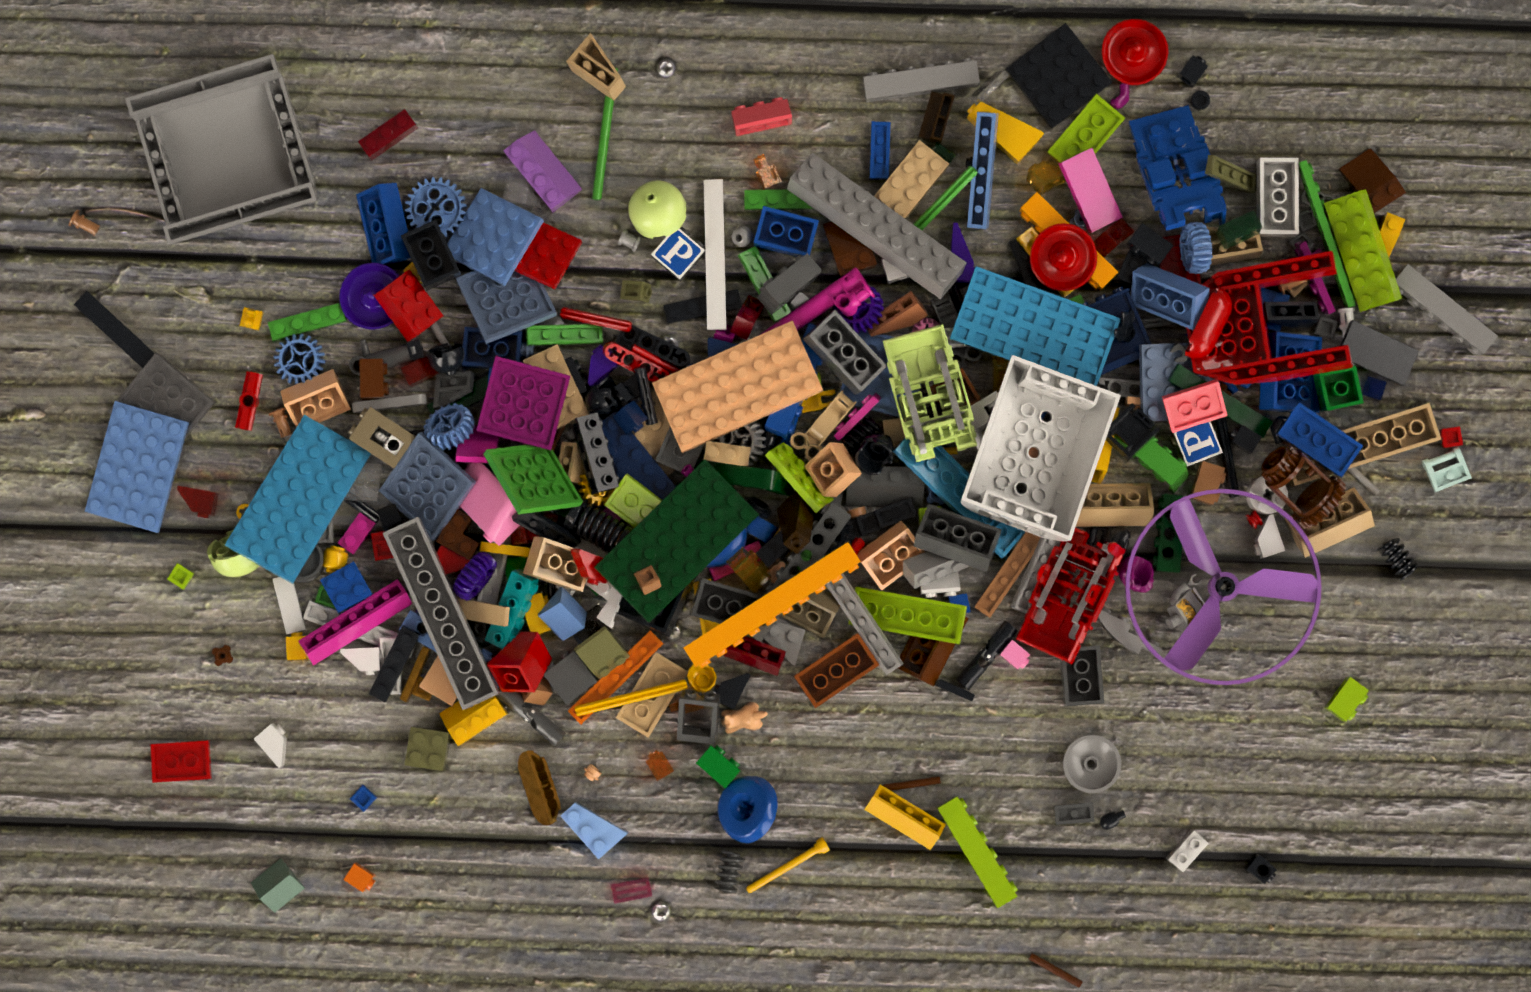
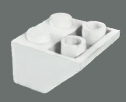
M958 572L920 586V595H924L925 598H935L939 593H943L944 597L956 596V592L961 591Z

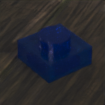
M1368 376L1362 395L1380 401L1387 382Z

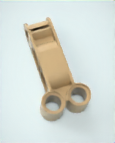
M843 390L835 397L807 432L797 431L791 436L790 443L793 448H805V456L809 461L813 458L810 454V449L814 447L820 452L823 449L822 443L857 403L848 398L843 393ZM797 435L804 437L805 442L803 445L796 443L795 437Z

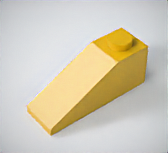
M1387 212L1381 219L1379 230L1388 257H1390L1405 219Z

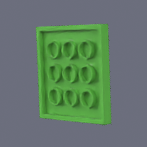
M531 445L487 449L483 454L518 515L579 507L583 503L552 449L550 451Z

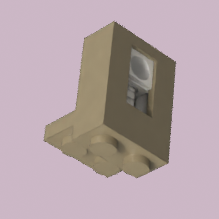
M369 407V409L364 408L359 415L361 421L358 425L353 424L348 432L351 435L349 439L392 468H395L415 436L372 407ZM377 427H381L391 435L387 436L381 433V431L377 432ZM375 431L376 433L374 436L377 438V440L383 442V447L370 439V437L373 435ZM392 439L399 442V447L395 451L388 448V442Z

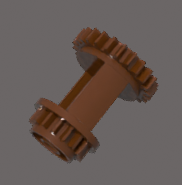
M1280 446L1273 450L1262 463L1261 469L1263 472L1261 475L1265 479V484L1293 510L1294 514L1292 517L1301 528L1306 529L1308 527L1310 529L1312 525L1316 526L1319 521L1322 523L1323 518H1328L1329 514L1334 512V508L1339 506L1338 502L1343 500L1341 496L1345 494L1346 484L1338 476H1327L1299 449H1294L1292 446ZM1305 463L1309 466L1305 473L1309 477L1316 473L1321 479L1309 485L1294 504L1278 488L1290 482Z

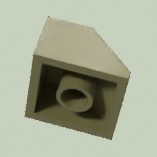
M605 626L574 648L590 671L599 679L607 676L610 671L622 665L630 657L621 641Z

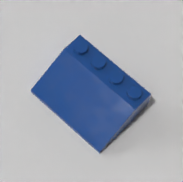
M1283 332L1268 333L1272 358L1322 349V337ZM1313 375L1260 383L1259 410L1292 412L1297 403L1300 402L1313 412L1319 413L1320 406Z

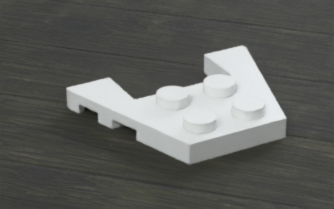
M601 549L595 555L604 558L608 553ZM586 580L585 584L607 600V603L596 618L612 628L615 623L613 621L615 614L620 608L621 595L608 581L606 584L598 583V586L587 583ZM564 588L571 596L575 593V591Z

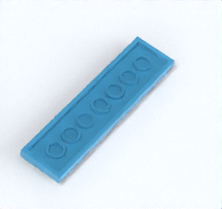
M904 437L893 452L956 514L1002 529L995 553L1000 558L1005 557L1025 531L971 512L965 508L960 501L970 474L942 446L933 448L935 458L916 462L914 454L912 455L910 439L906 440Z

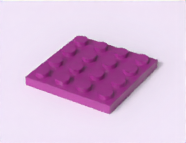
M496 356L476 431L551 451L570 375Z

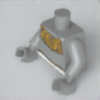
M1197 573L1191 574L1188 582H1183L1173 591L1170 599L1171 605L1167 608L1170 617L1165 620L1166 625L1170 629L1177 626L1181 632L1184 631L1205 603L1196 587H1191L1202 582V579H1199L1198 582L1192 581Z

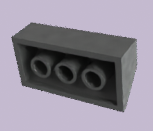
M883 467L879 475H869L860 470L862 474L846 488V506H888L911 498L914 507H923L924 482L909 467Z

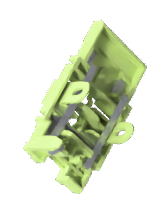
M943 324L883 340L888 359V370L892 374L889 381L905 439H910L912 455L914 454L916 462L935 458L933 448L955 442L958 452L977 446L975 428L971 425V422L974 421L958 360H953L954 354L951 345L948 343ZM958 378H960V382H961V385H962V389H963V392H964V396H965L967 405H965V401H964V397H963L962 390H961V387H960V383H959V381L957 380ZM933 381L934 385L945 382L944 385L937 386V394L932 395L929 382ZM925 383L928 396L924 398L921 391L912 393L914 390L921 389L920 384ZM896 395H900V397H899L900 407H899V404H898V400H897V396H896ZM936 401H939L943 411L941 416L937 414L934 403ZM925 404H931L934 414L933 418H929Z

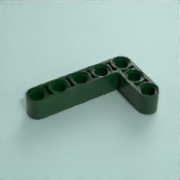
M698 460L694 469H696L703 462V460ZM707 461L730 485L763 489L790 496L793 493L794 488L778 471Z

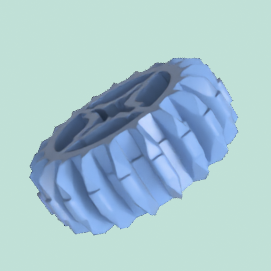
M1190 222L1181 229L1179 253L1181 254L1182 265L1185 267V270L1189 273L1200 274L1207 272L1212 263L1213 249L1211 236L1206 225L1202 222Z
M293 334L292 341L289 337H286L287 344L280 342L279 344L283 348L281 350L279 348L275 349L276 352L280 353L273 356L274 359L279 360V362L274 363L275 367H280L276 372L278 374L283 373L281 376L283 380L288 377V383L290 384L294 379L295 385L300 383V380L302 383H305L307 378L312 380V375H319L316 372L317 370H324V368L319 366L326 363L325 360L320 359V357L325 356L324 352L319 353L323 347L321 345L316 346L318 343L316 339L311 342L312 337L309 335L304 340V334H300L299 339ZM307 345L311 350L299 352L295 346ZM290 349L292 357L285 364V356ZM296 354H298L301 357H304V359H301L303 360V366L300 363L295 362V360H297ZM314 355V363L309 370L307 362ZM300 367L304 374L295 375L291 374L288 370Z
M454 403L452 406L448 404L446 407L441 406V409L435 410L434 414L429 415L430 419L425 420L426 424L423 426L424 434L428 440H431L433 445L438 446L442 450L446 448L451 450L453 446L457 447L460 443L464 444L465 439H470L469 435L474 433L475 420L467 407Z

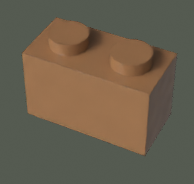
M1205 461L1200 462L1190 495L1196 492L1219 489V485L1223 484L1226 478L1225 468ZM1220 493L1202 495L1191 499L1211 506L1214 502H1218Z

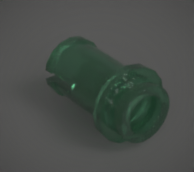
M938 142L932 149L949 164L956 155L953 153V150H948Z

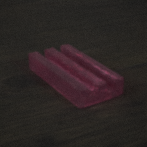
M649 877L611 884L614 904L652 897ZM646 882V886L616 891L617 887ZM642 890H647V891H648V893L639 894V895H634V896H629V897H624V898H619V899H618V897H617V895H622V894H627V893H632V892H637V891H642Z

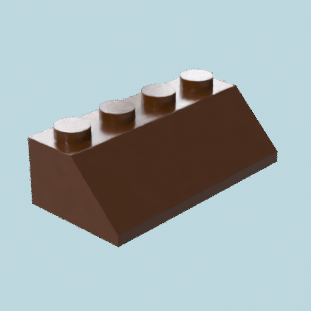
M965 616V620H964L963 629H964V627H965V625H966V623H967V621H968V619H969V618H967L966 616ZM910 636L900 655V659L904 664L898 667V669L934 687L955 644Z

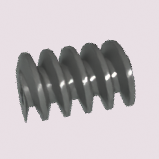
M722 850L726 857L720 858L724 865H718V868L723 871L716 873L721 880H715V883L719 885L715 889L734 893L737 892V889L733 885L739 884V881L735 878L741 877V874L736 870L743 868L738 863L744 862L745 859L739 853Z

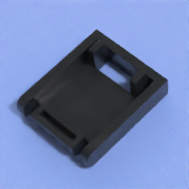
M1133 403L1112 421L1106 437V441L1127 461L1161 430L1159 427H1156L1151 432L1150 430L1154 427L1155 423L1139 408L1132 414L1131 411L1135 408ZM1114 435L1118 436L1127 445L1126 449L1113 438Z

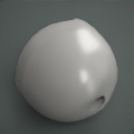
M739 226L733 231L731 238L739 247H745L751 243L754 234L749 227Z

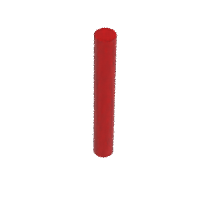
M635 344L630 349V351L672 373L682 370Z

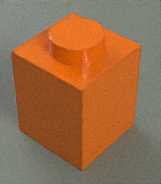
M356 862L345 876L344 881L361 892H365L366 889L370 891L375 884L374 877L376 875Z

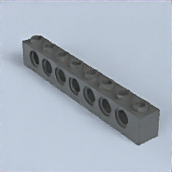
M833 502L831 505L826 504L821 511L823 516L820 521L815 520L813 522L810 542L798 554L795 552L790 554L787 559L789 562L787 567L780 568L776 574L778 579L774 584L770 583L764 592L768 594L777 588L781 582L791 579L793 577L790 574L791 567L798 566L802 572L821 560L847 524L851 515ZM826 519H832L835 522L833 529L829 530L824 527L823 523ZM819 534L823 537L824 541L821 545H815L812 542L814 535ZM804 550H809L812 553L811 560L804 561L801 558V553ZM776 621L769 626L766 624L760 626L759 629L761 631L753 635V637L762 642Z

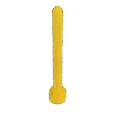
M819 838L812 848L748 885L746 888L747 892L752 893L817 853L824 854L830 849L824 838Z

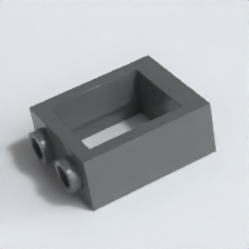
M692 689L682 690L679 698L677 740L715 745L718 737L719 694L714 692H696ZM685 704L713 707L711 728L684 725Z

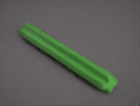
M969 166L913 225L923 230L977 175V170L973 166Z

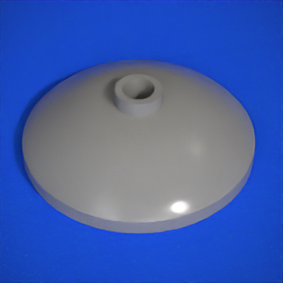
M1086 735L1073 741L1067 748L1063 758V770L1067 780L1078 790L1086 793H1099L1110 788L1118 779L1121 771V758L1117 748L1108 739L1097 735ZM1089 760H1093V767H1088L1087 762Z

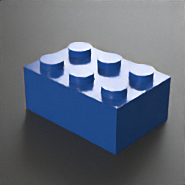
M763 206L754 239V246L794 257L799 255L803 257L807 253L810 256L819 220Z

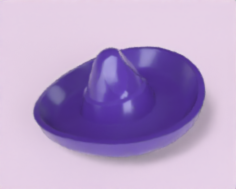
M367 263L354 268L344 279L339 294L340 305L346 318L358 327L371 330L381 329L392 324V320L373 295L399 275L390 267L380 263Z

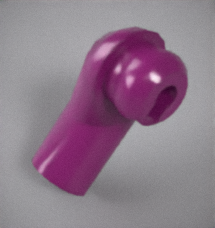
M1120 84V95L1115 99H1111L1110 105L1114 109H1121L1129 102L1128 84Z

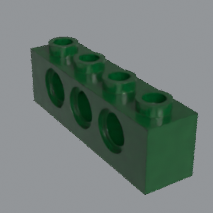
M1163 494L1162 498L1158 499V509L1162 510L1185 496ZM1165 512L1156 520V528L1159 530L1158 536L1154 538V547L1157 548L1156 555H1153L1152 566L1155 567V571L1180 573L1183 546L1172 521L1167 518ZM1167 528L1172 529L1174 532V536L1171 539L1166 538L1164 535ZM1165 547L1170 548L1172 551L1170 558L1163 556L1162 551Z

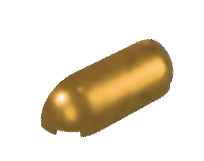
M533 750L521 753L518 759L519 774L533 815L539 823L548 826L557 821L558 811L561 810L560 801L544 757H540Z

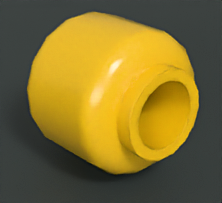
M333 545L330 548H326L323 554V567L327 568L326 572L333 573L346 566L349 555L345 552V548Z

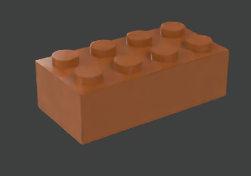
M857 633L796 674L794 678L813 706L817 708L879 666V663Z

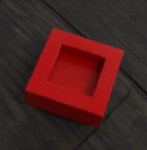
M1460 426L1440 429L1443 448L1463 445Z

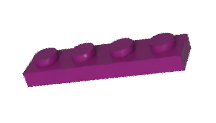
M1300 241L1295 244L1296 249L1294 251L1297 257L1312 255L1306 241ZM1322 277L1309 279L1311 282L1309 284L1311 292L1314 295L1316 294L1318 298L1317 306L1319 310L1324 312V314L1336 312Z

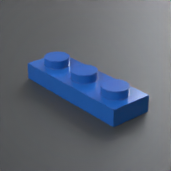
M871 122L869 179L887 180L889 178L891 122Z

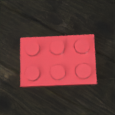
M1217 379L1161 396L1172 433L1228 416Z

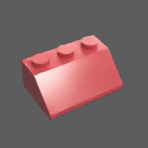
M782 97L774 98L772 102L765 104L764 101L753 103L752 107L746 108L745 105L737 106L734 108L735 110L731 111L736 136L792 125V114L788 100H783Z

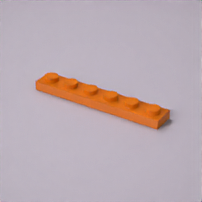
M650 630L628 651L630 657L622 665L610 671L607 676L602 677L568 712L582 725L593 713L577 716L575 706L609 698L664 643Z

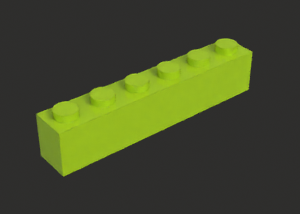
M955 796L938 806L937 809L995 906L1000 908L1018 897L1015 893L1018 889L1013 881L1009 882L1005 875L1008 872L1003 864L998 865L995 860L998 856L993 848L989 849L985 842L988 839L983 831L979 832L975 825L978 823L973 814L968 815L965 809L968 806L964 799H959Z

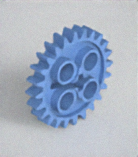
M432 177L429 183L427 179H424V185L418 182V189L412 187L414 194L407 195L411 201H405V204L410 206V208L405 209L406 213H410L406 218L407 220H413L410 223L411 227L417 225L416 228L433 221L434 218L440 217L442 218V223L439 227L442 234L447 238L448 231L453 234V228L460 227L458 222H464L461 215L466 214L462 209L466 208L467 204L461 202L466 198L465 196L459 197L462 191L461 189L455 191L456 184L450 187V180L443 183V178L440 177L439 181L436 182L435 178ZM435 190L440 192L437 199L430 198L431 192ZM447 195L448 197L442 201L443 197ZM447 203L454 204L452 211H445ZM421 205H426L427 211L423 214L418 213V208ZM433 205L438 206V207L440 208V210H439V211H436V210L433 211L432 206H433Z

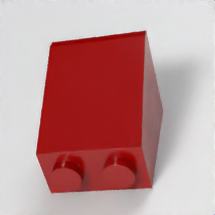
M521 632L492 658L487 666L502 692H535L552 658L538 632Z

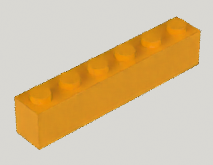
M1038 192L1019 210L1022 219L1027 223L1030 221L1035 226L1034 229L1038 234L1055 224H1069ZM1098 251L1097 266L1088 283L1095 290L1098 288L1101 291L1117 275L1118 271Z

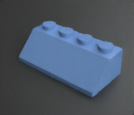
M1145 263L1133 271L1131 298L1135 307L1194 330L1208 302L1209 288Z

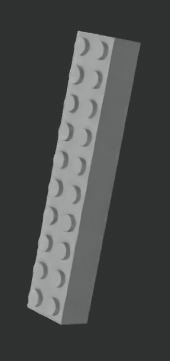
M814 153L790 177L787 190L939 299L946 294L962 275L966 266L964 260Z
M416 517L384 532L385 540L462 710L500 694L421 518Z

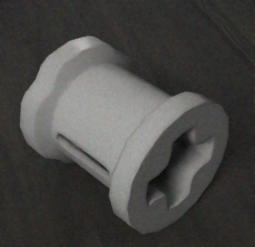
M624 229L618 245H625L631 248L633 252H636L642 237L628 233V230Z

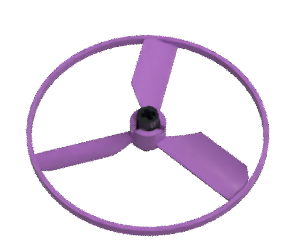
M1214 489L1196 492L1171 503L1145 526L1137 538L1128 560L1125 575V595L1129 616L1139 638L1162 664L1174 672L1198 682L1232 685L1250 682L1276 671L1299 651L1310 635L1319 612L1321 575L1317 557L1308 537L1296 521L1283 509L1271 501L1249 492L1232 489ZM1207 494H1236L1258 500L1273 508L1291 523L1303 539L1313 562L1315 577L1307 573L1264 568L1239 582L1232 573L1221 572L1190 499ZM1171 509L1170 519L1189 562L1212 577L1207 586L1210 594L1209 598L1165 658H1163L1149 644L1137 624L1130 598V574L1141 540L1155 521ZM1223 584L1226 585L1224 590L1221 589V586H1223ZM1237 594L1315 603L1310 623L1303 637L1291 653L1272 668L1249 678L1232 681L1209 680L1184 672L1185 670L1193 669L1221 631L1219 601H1229L1235 598Z

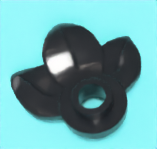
M1130 308L1129 312H1121L1122 325L1114 330V336L1119 342L1129 343L1135 337V329L1133 327L1135 315L1132 308Z

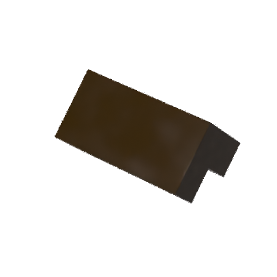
M931 91L918 139L941 145L955 95Z

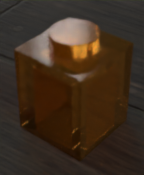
M656 750L647 755L649 759L646 763L657 781L675 771L663 751L659 753Z

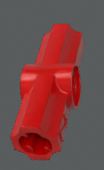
M246 371L242 395L239 398L240 405L235 428L252 431L256 409L259 406L263 374ZM252 396L254 399L253 404L246 406L245 399Z

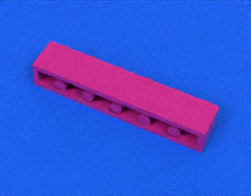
M397 579L303 637L298 642L314 666L407 608L412 602L406 590Z

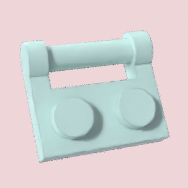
M1458 446L1452 448V451L1435 458L1422 460V465L1429 477L1434 492L1472 478ZM1453 458L1457 460L1456 464L1436 472L1433 470L1435 465Z

